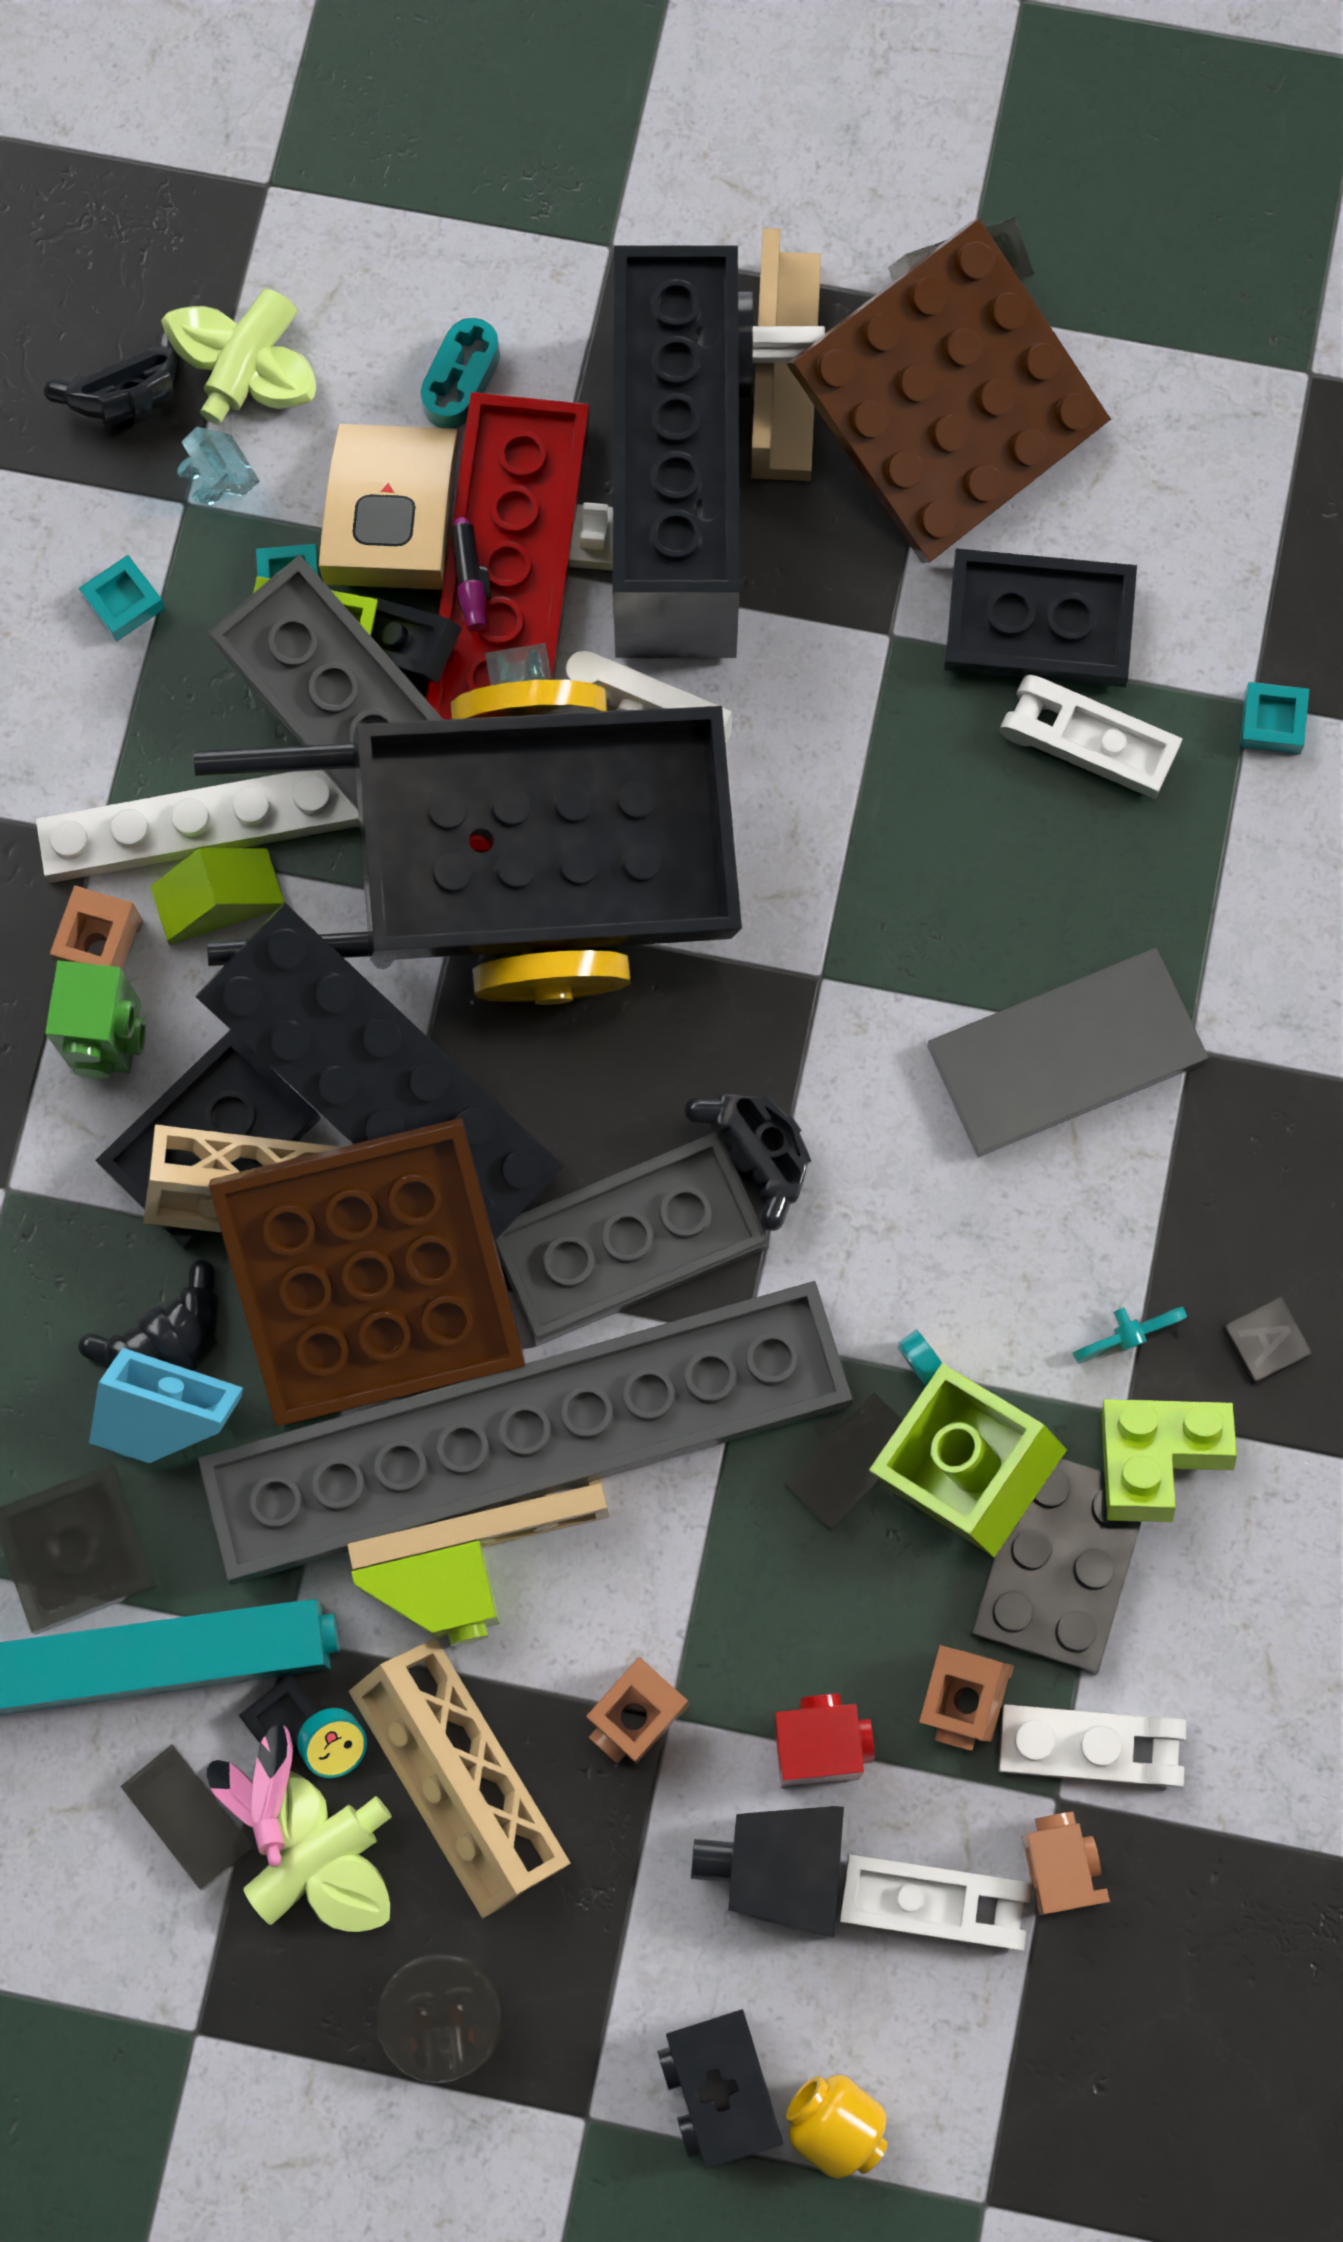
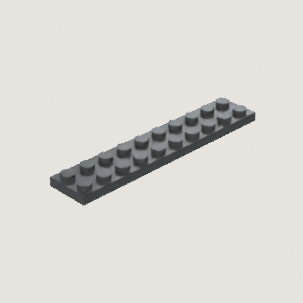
M812 1281L526 1363L524 1367L467 1380L199 1457L198 1461L227 1579L231 1585H235L349 1552L347 1546L349 1543L515 1504L852 1406L853 1399L816 1281Z

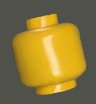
M835 2074L825 2079L821 2076L811 2078L796 2093L787 2108L786 2119L790 2122L788 2131L790 2144L828 2177L843 2179L857 2170L862 2174H866L878 2164L887 2149L888 2142L883 2138L887 2124L885 2109L845 2075Z

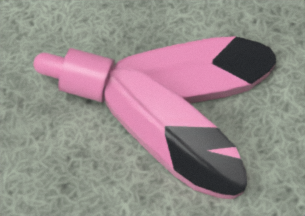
M275 1724L270 1728L261 1741L253 1781L241 1769L230 1762L212 1761L207 1768V1779L210 1789L217 1799L234 1815L253 1828L258 1851L261 1855H267L268 1863L272 1867H277L281 1864L280 1851L285 1847L277 1817L284 1800L293 1755L290 1732L287 1727L281 1724Z

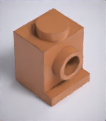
M74 885L51 948L50 956L56 965L57 960L115 966L121 967L123 970L135 934L140 932L143 919L133 902ZM99 940L106 941L101 956L88 953L92 943Z
M940 1645L919 1722L937 1727L934 1740L973 1751L975 1739L992 1742L1007 1682L1012 1676L1014 1665ZM972 1688L979 1695V1703L974 1712L967 1714L960 1708L958 1700L960 1694L965 1689Z
M638 1657L587 1714V1719L596 1727L588 1738L616 1764L625 1755L637 1764L674 1721L689 1707V1702L642 1658ZM632 1705L642 1707L647 1713L646 1723L636 1730L628 1729L622 1723L624 1710Z
M1074 1811L1036 1818L1037 1832L1023 1835L1022 1841L1031 1883L1033 1884L1032 1889L1038 1915L1110 1902L1107 1888L1095 1891L1093 1889L1091 1877L1101 1876L1099 1855L1094 1837H1082L1080 1823L1076 1824Z

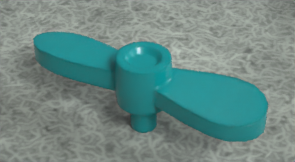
M1183 1306L1140 1324L1137 1319L1131 1321L1125 1307L1113 1312L1119 1327L1114 1329L1115 1335L1073 1352L1076 1363L1079 1364L1087 1362L1118 1346H1121L1122 1350L1126 1351L1147 1342L1145 1334L1185 1319L1187 1314Z

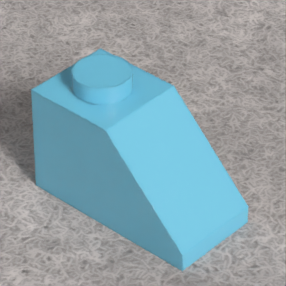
M122 1348L98 1383L89 1444L113 1451L123 1457L151 1463L218 1434L241 1399L243 1387Z

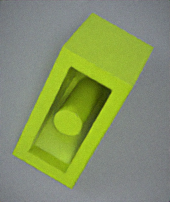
M479 1540L351 1571L354 1585L361 1592L435 1638L449 1637L450 1646L463 1645L489 1637L487 1627L501 1624L484 1548Z

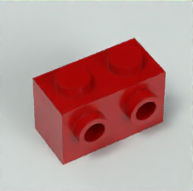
M840 1694L800 1698L801 1703H799L800 1710L775 1713L774 1727L781 1788L859 1780L864 1773L863 1764L872 1763V1759H875L871 1719L858 1720L857 1705H842Z

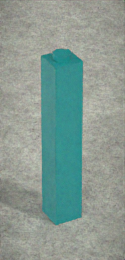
M309 1599L0 1642V1716L283 1677L289 1674L298 1675L331 1670L329 1654L340 1651L335 1613L325 1614L324 1605L320 1601Z

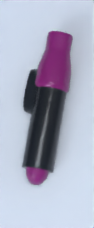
M459 517L454 521L453 527L450 529L459 585L457 589L458 596L466 617L467 629L469 631H481L487 627L485 617L486 600L491 599L489 574L487 567L479 564L474 526L466 518Z

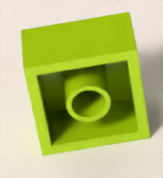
M942 1363L869 1470L894 1494L995 1558L1067 1449L1044 1424Z

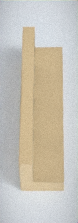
M763 228L758 326H818L821 253L780 252L781 229ZM756 363L751 479L811 481L814 404L786 365L787 363Z
M155 1125L143 1223L221 1232L208 1185L213 1178L240 1172L231 1162L242 1157L256 1159L263 1166L340 1147ZM166 1149L191 1151L202 1161L193 1166L165 1163Z
M601 1479L588 1482L589 1486L557 1494L549 1493L542 1495L543 1497L532 1498L499 1508L349 1543L347 1546L352 1569L354 1571L478 1540L482 1547L485 1548L609 1518Z
M436 1638L380 1664L348 1691L482 1919L501 1909L524 1891L571 1864ZM424 1661L438 1685L436 1697L420 1691L407 1669ZM447 1721L464 1728L471 1740L469 1753L453 1747L445 1733ZM481 1777L497 1783L505 1797L503 1810L487 1804L479 1790ZM515 1834L531 1840L544 1862L542 1865L529 1872L527 1871L514 1849Z

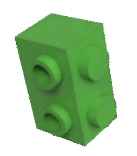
M57 960L45 1034L68 1066L74 1067L73 1072L77 1075L93 1079H109L112 1072L130 1073L133 1055H141L145 1045L146 1020L145 1018H139L142 1002L121 967Z

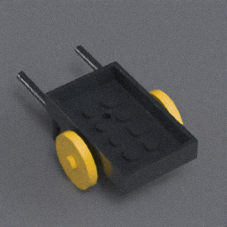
M529 680L482 687L461 694L451 702L452 719L357 724L353 735V743L193 751L195 777L355 769L368 931L319 934L343 958L370 957V961H372L376 968L387 969L394 960L521 952L522 955L497 959L482 963L473 968L475 996L489 1001H535V1004L549 1005L570 1002L573 998L619 990L631 984L629 959L626 954L611 951H579L583 948L732 939L742 929L722 706L607 711L605 690L603 687L593 683L573 680ZM473 836L484 837L489 842L490 850L484 853L474 851L470 847L469 838ZM249 938L207 941L208 966L225 965Z

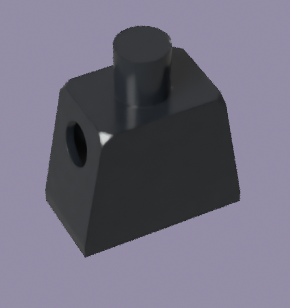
M827 1806L736 1814L734 1842L694 1839L691 1879L730 1883L728 1911L822 1937H834L844 1807Z

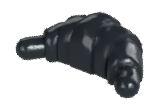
M162 332L155 337L152 346L144 347L142 353H138L127 360L123 359L87 376L78 375L72 381L50 379L44 385V395L47 400L68 405L72 411L88 418L101 419L104 425L119 424L124 421L129 424H137L147 420L152 415V409L163 405L171 397L173 381L176 376V351L165 332Z
M721 1094L718 1099L694 1098L689 1100L684 1110L686 1117L694 1123L711 1124L712 1130L717 1133H723L721 1137L731 1149L729 1155L732 1163L744 1176L748 1174L751 1182L757 1189H760V1199L765 1202L760 1214L762 1227L767 1231L779 1230L784 1224L790 1205L794 1204L799 1198L807 1165L812 1162L800 1135L802 1130L791 1115L787 1116L767 1095L756 1097L740 1094Z
M206 1260L195 1261L190 1266L188 1287L181 1290L180 1300L175 1298L164 1308L158 1306L150 1309L137 1320L138 1325L128 1329L123 1333V1336L112 1335L109 1339L91 1333L82 1336L78 1344L81 1355L104 1364L106 1369H108L121 1349L125 1348L194 1371L197 1368L196 1364L217 1344L215 1334L218 1316V1297L213 1293L214 1268L212 1264Z

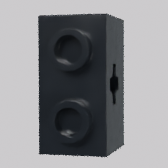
M743 2009L666 2033L669 2047L658 2050L657 2053L668 2090L681 2087L689 2114L677 2117L689 2158L701 2154L705 2169L784 2144ZM719 2069L723 2080L735 2079L738 2085V2090L729 2094L730 2107L717 2110L713 2100L707 2099L702 2101L699 2096V2089L704 2088L708 2084L706 2072Z

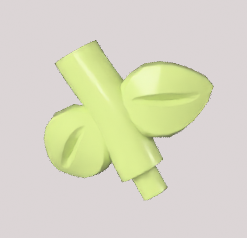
M263 289L237 324L218 309L206 306L176 309L168 312L162 318L161 322L165 334L176 353L193 367L212 371L204 386V391L209 397L200 410V414L209 422L220 425L229 409L239 411L248 393L258 403L276 409L306 404L315 397L316 380L306 358L301 353L286 347L274 346L298 313L295 305L285 296L270 289Z
M290 1771L281 1811L277 1817L285 1847L280 1851L281 1864L277 1867L268 1865L243 1888L247 1899L269 1925H272L306 1893L307 1902L320 1922L332 1928L347 1932H360L383 1926L390 1919L388 1892L378 1870L359 1854L377 1842L373 1832L392 1817L382 1801L375 1796L357 1811L351 1805H347L328 1819L326 1800L321 1792L301 1775Z

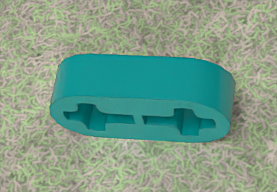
M466 318L455 323L447 332L423 380L420 393L424 414L429 422L438 428L454 429L467 423L471 392L484 393L498 366L500 349L497 332L485 320ZM475 340H481L484 352L475 351L467 365L464 366L462 345L471 346ZM458 381L457 392L459 402L450 401L446 408L439 407L436 394L446 396L454 382Z

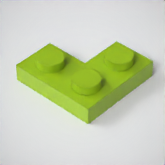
M1103 1400L1101 1419L1107 1520L1173 1522L1176 1509L1173 1469L1234 1471L1237 1449L1233 1403Z

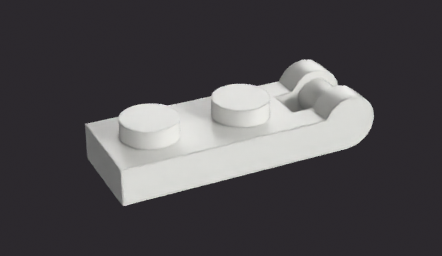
M577 652L568 659L566 664L567 680L589 682L603 687L607 705L617 709L616 711L718 706L593 652ZM722 707L725 743L727 744L732 733V711Z
M1034 675L1024 676L1016 692L1017 697L1020 699L1015 711H1010L1006 714L999 728V732L1003 737L1018 745L1038 748L1156 800L1183 738ZM1049 709L1058 713L1053 727L1037 720L1042 710Z
M1004 1704L1001 1713L998 1772L1181 1788L1184 1787L1185 1767L1178 1766L1179 1741H1186L1187 1720ZM1134 1738L1153 1739L1152 1763L1133 1762Z
M849 1854L839 1922L1024 1951L1027 1931L1020 1929L1023 1903L1030 1904L1033 1884ZM979 1896L997 1899L994 1925L975 1922Z

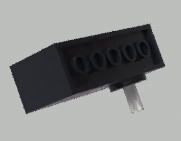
M614 245L612 594L616 658H737L739 613V397H752L753 363H788L825 334V326H753L752 292H738V245Z

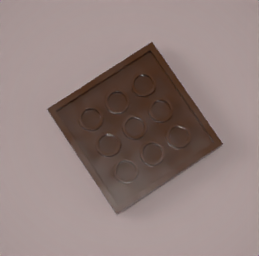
M980 218L969 222L786 364L921 563H930L1111 420Z
M463 1118L210 1180L208 1186L276 1427L525 1366V1355Z

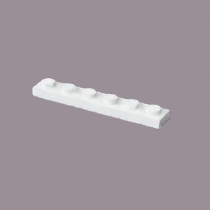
M315 770L287 772L36 818L44 876L49 883L185 859L198 848H245L359 827V815L357 809L324 771Z

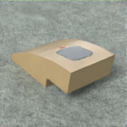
M339 424L328 478L319 556V568L323 582L326 585L443 589L447 548L452 527L458 429Z

